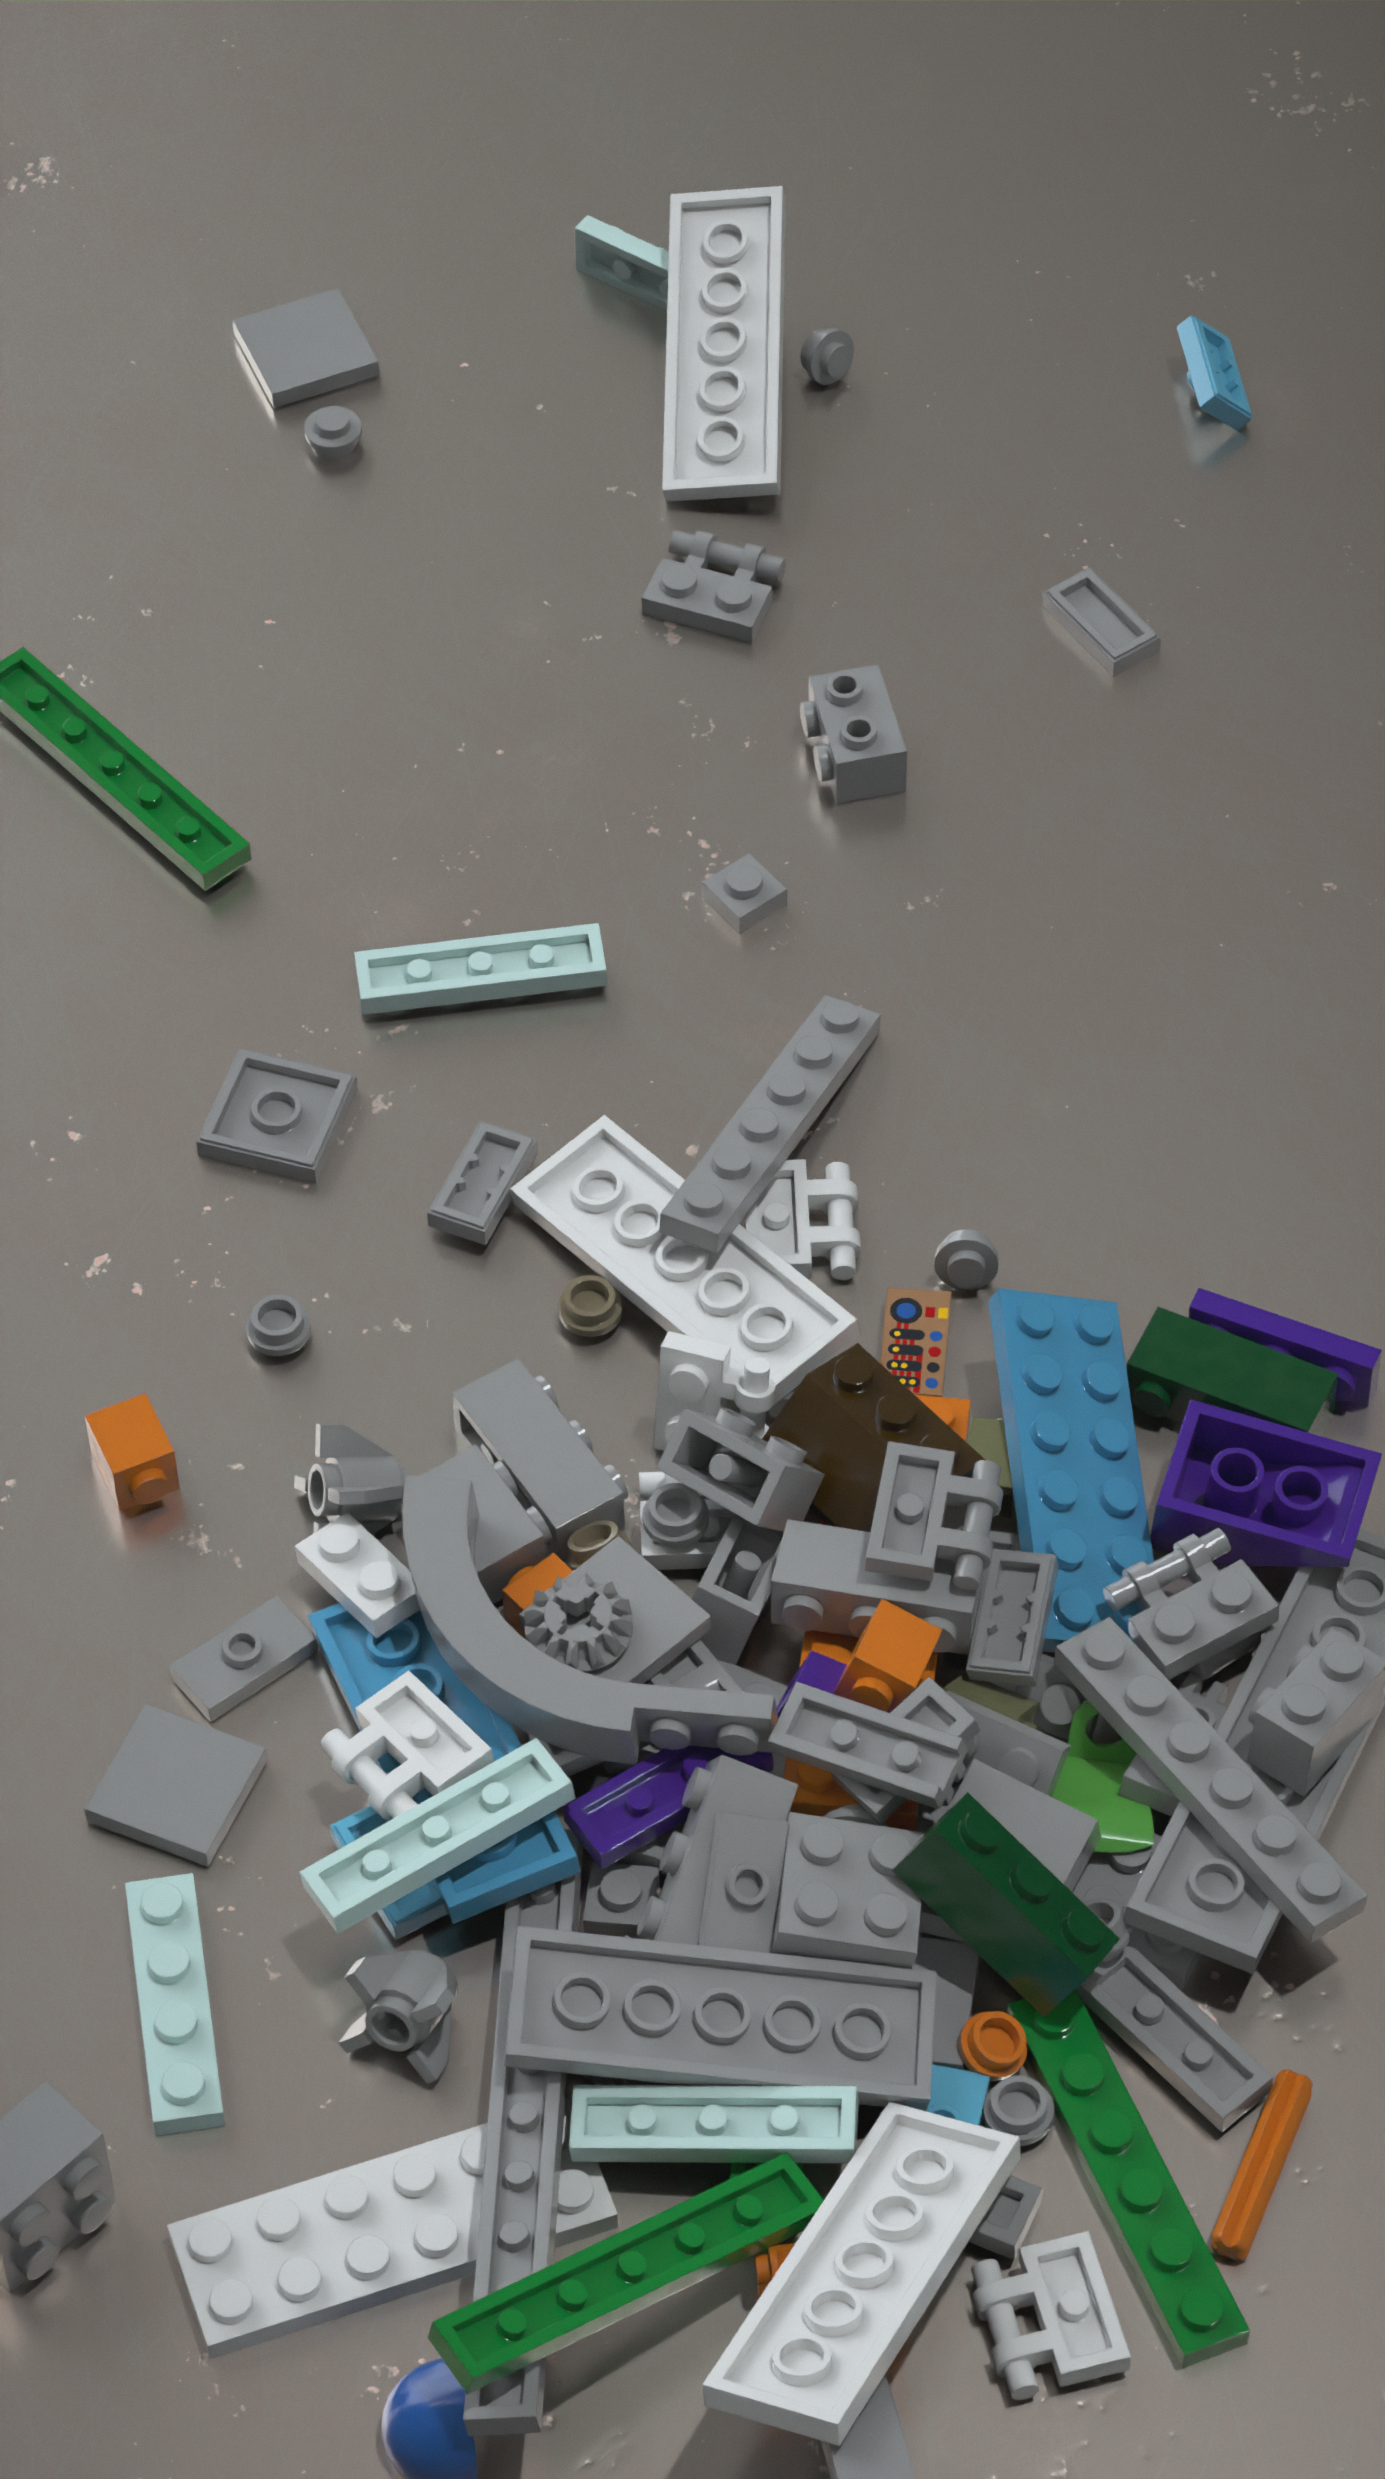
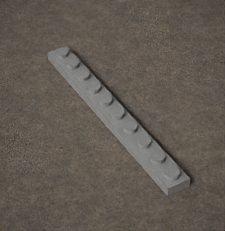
M571 1829L564 1830L577 1854L581 1872L508 1901L505 1906L473 2302L554 2263L567 2073L504 2066L517 1927L526 1926L577 1932L584 1846ZM547 2356L472 2393L467 2394L465 2392L463 2421L468 2436L541 2433Z

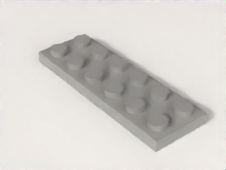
M518 1926L515 1937L504 2066L676 2085L857 2086L859 2104L886 2107L889 2102L927 2111L931 2096L937 1971Z

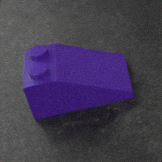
M1190 1399L1156 1503L1150 1534L1152 1549L1171 1553L1174 1551V1543L1191 1534L1199 1538L1219 1528L1226 1535L1231 1550L1213 1560L1212 1562L1215 1566H1229L1242 1559L1247 1566L1349 1567L1382 1453Z

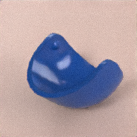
M442 2358L423 2363L414 2368L394 2386L386 2399L381 2417L383 2444L388 2458L396 2470L407 2479H478L474 2436H468L463 2421L465 2391Z

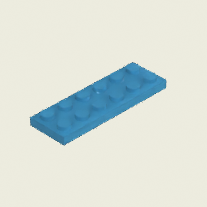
M998 1288L989 1299L988 1304L1020 1548L1022 1552L1056 1555L1059 1563L1043 1651L1055 1653L1057 1645L1108 1617H1111L1132 1640L1128 1631V1619L1139 1614L1142 1610L1136 1602H1133L1115 1612L1110 1608L1103 1594V1588L1123 1578L1122 1571L1140 1561L1145 1562L1147 1565L1154 1562L1117 1302Z
M340 1603L308 1615L312 1633L317 1638L320 1650L360 1732L363 1728L359 1725L355 1708L409 1670L492 1749L494 1761L522 1746L512 1725L482 1703L464 1685L445 1661L426 1627L421 1610L404 1619L377 1638ZM388 1752L376 1760V1764L386 1774H389L401 1765ZM424 1788L414 1795L412 1799L417 1804H420L433 1795ZM555 1811L435 1878L432 1882L454 1924L580 1873L581 1870L577 1854Z

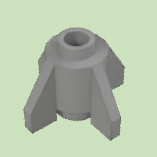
M317 1423L315 1456L328 1459L325 1463L314 1464L309 1475H295L294 1482L295 1489L308 1492L309 1504L315 1516H326L329 1520L314 1522V1533L345 1513H349L372 1535L398 1517L403 1503L406 1475H408L407 1470L399 1467L398 1461L392 1454L342 1423Z
M407 1950L366 1956L357 1960L344 1978L364 2004L367 2003L366 2013L350 2026L340 2040L339 2045L346 2054L371 2044L373 2040L382 2047L392 2051H405L413 2047L406 2058L427 2084L437 2080L449 2061L451 2004L458 1994V1983L454 1972L441 1958L423 1950Z

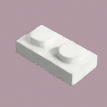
M345 1513L295 1545L298 1564L375 1638L420 1610L410 1570L349 1513Z

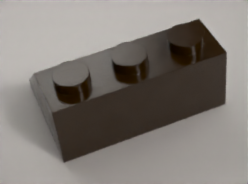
M859 1343L807 1373L762 1438L768 1442L771 1436H775L800 1447L807 1452L803 1463L825 1474L809 1507L828 1526L871 1532L888 1441L954 1451L955 1458L952 1475L972 1478L974 1464L977 1461L985 1460ZM946 1506L943 1528L957 1529L962 1526L965 1511L959 1507Z

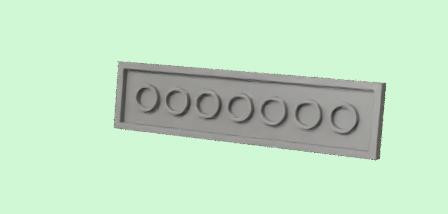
M1361 1529L1349 1567L1299 1566L1279 1605V1621L1268 1627L1216 1729V1732L1317 1840H1319L1385 1705V1685L1379 1712L1304 1797L1247 1762L1254 1726L1248 1721V1717L1255 1701L1267 1687H1272L1276 1690L1283 1683L1289 1666L1299 1650L1306 1644L1315 1647L1332 1627L1385 1659V1539ZM1180 1801L1126 1906L1124 1923L1254 1974L1283 1913Z

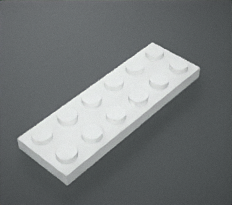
M783 186L670 194L662 491L666 502L780 494L786 197Z
M605 1115L510 1188L513 1203L516 1207L598 1275L608 1280L616 1290L667 1332L671 1331L730 1345V1367L744 1370L745 1361L751 1357H762L768 1360L770 1363L769 1378L775 1384L773 1406L796 1388L807 1373L829 1361L861 1335L857 1318L740 1224H738L718 1253L660 1233V1213L685 1179Z
M572 2096L565 2098L555 2248L619 2227L618 2213L598 2162H572L569 2139ZM488 2123L168 2224L169 2239L209 2358L213 2359L475 2274Z
M889 2102L702 2384L705 2406L840 2446L1021 2158L1019 2136Z

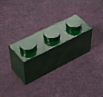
M1157 1307L1126 1365L1131 1404L1137 1406L1146 1414L1156 1417L1164 1416L1183 1423L1191 1399L1322 1436L1335 1410L1339 1373L1161 1307Z
M968 1792L918 1840L892 1870L1043 2017L1049 2014L1080 1986L1120 1940L1107 1925Z

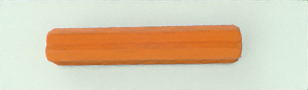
M1289 2069L1282 2070L1276 2075L1212 2233L1211 2247L1219 2255L1228 2256L1233 2260H1242L1248 2256L1312 2096L1313 2084L1306 2075L1297 2074Z

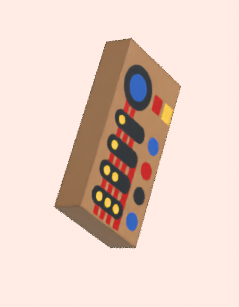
M887 1287L880 1364L913 1394L943 1397L951 1313V1292Z

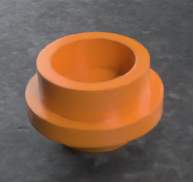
M1000 2011L981 2012L972 2016L962 2027L958 2036V2051L963 2063L971 2072L990 2076L991 2081H1000L1013 2076L1024 2064L1027 2056L1026 2034L1018 2020L1007 2013Z

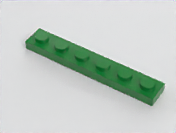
M21 647L0 661V711L202 889L206 891L252 859L250 843L28 650Z
M1075 1989L1045 2017L1025 1998L1008 2004V2014L1018 2020L1025 2031L1027 2058L1041 2086L1050 2094L1054 2104V2112L1182 2368L1249 2344L1250 2329L1077 1990Z
M788 2152L433 2321L427 2338L467 2394L472 2393L804 2231L824 2200Z

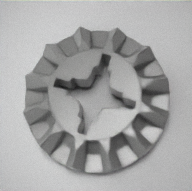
M587 1572L580 1581L565 1582L558 1576L553 1587L546 1591H535L533 1603L529 1610L525 1611L526 1640L559 1662L583 1672L600 1669L616 1660L629 1645L633 1634V1617L629 1600L623 1599L617 1593L612 1581L605 1585L593 1582ZM585 1611H590V1627L579 1623L572 1630L567 1629V1613L578 1617Z

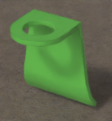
M1087 1700L1076 1709L1072 1716L1067 1743L1071 1747L1052 1797L1098 1820L1101 1838L1093 1851L1094 1853H1132L1149 1848L1154 1843V1828L1150 1806L1119 1795L1123 1775L1137 1753L1123 1738L1112 1744H1100L1089 1737L1086 1725L1099 1712Z

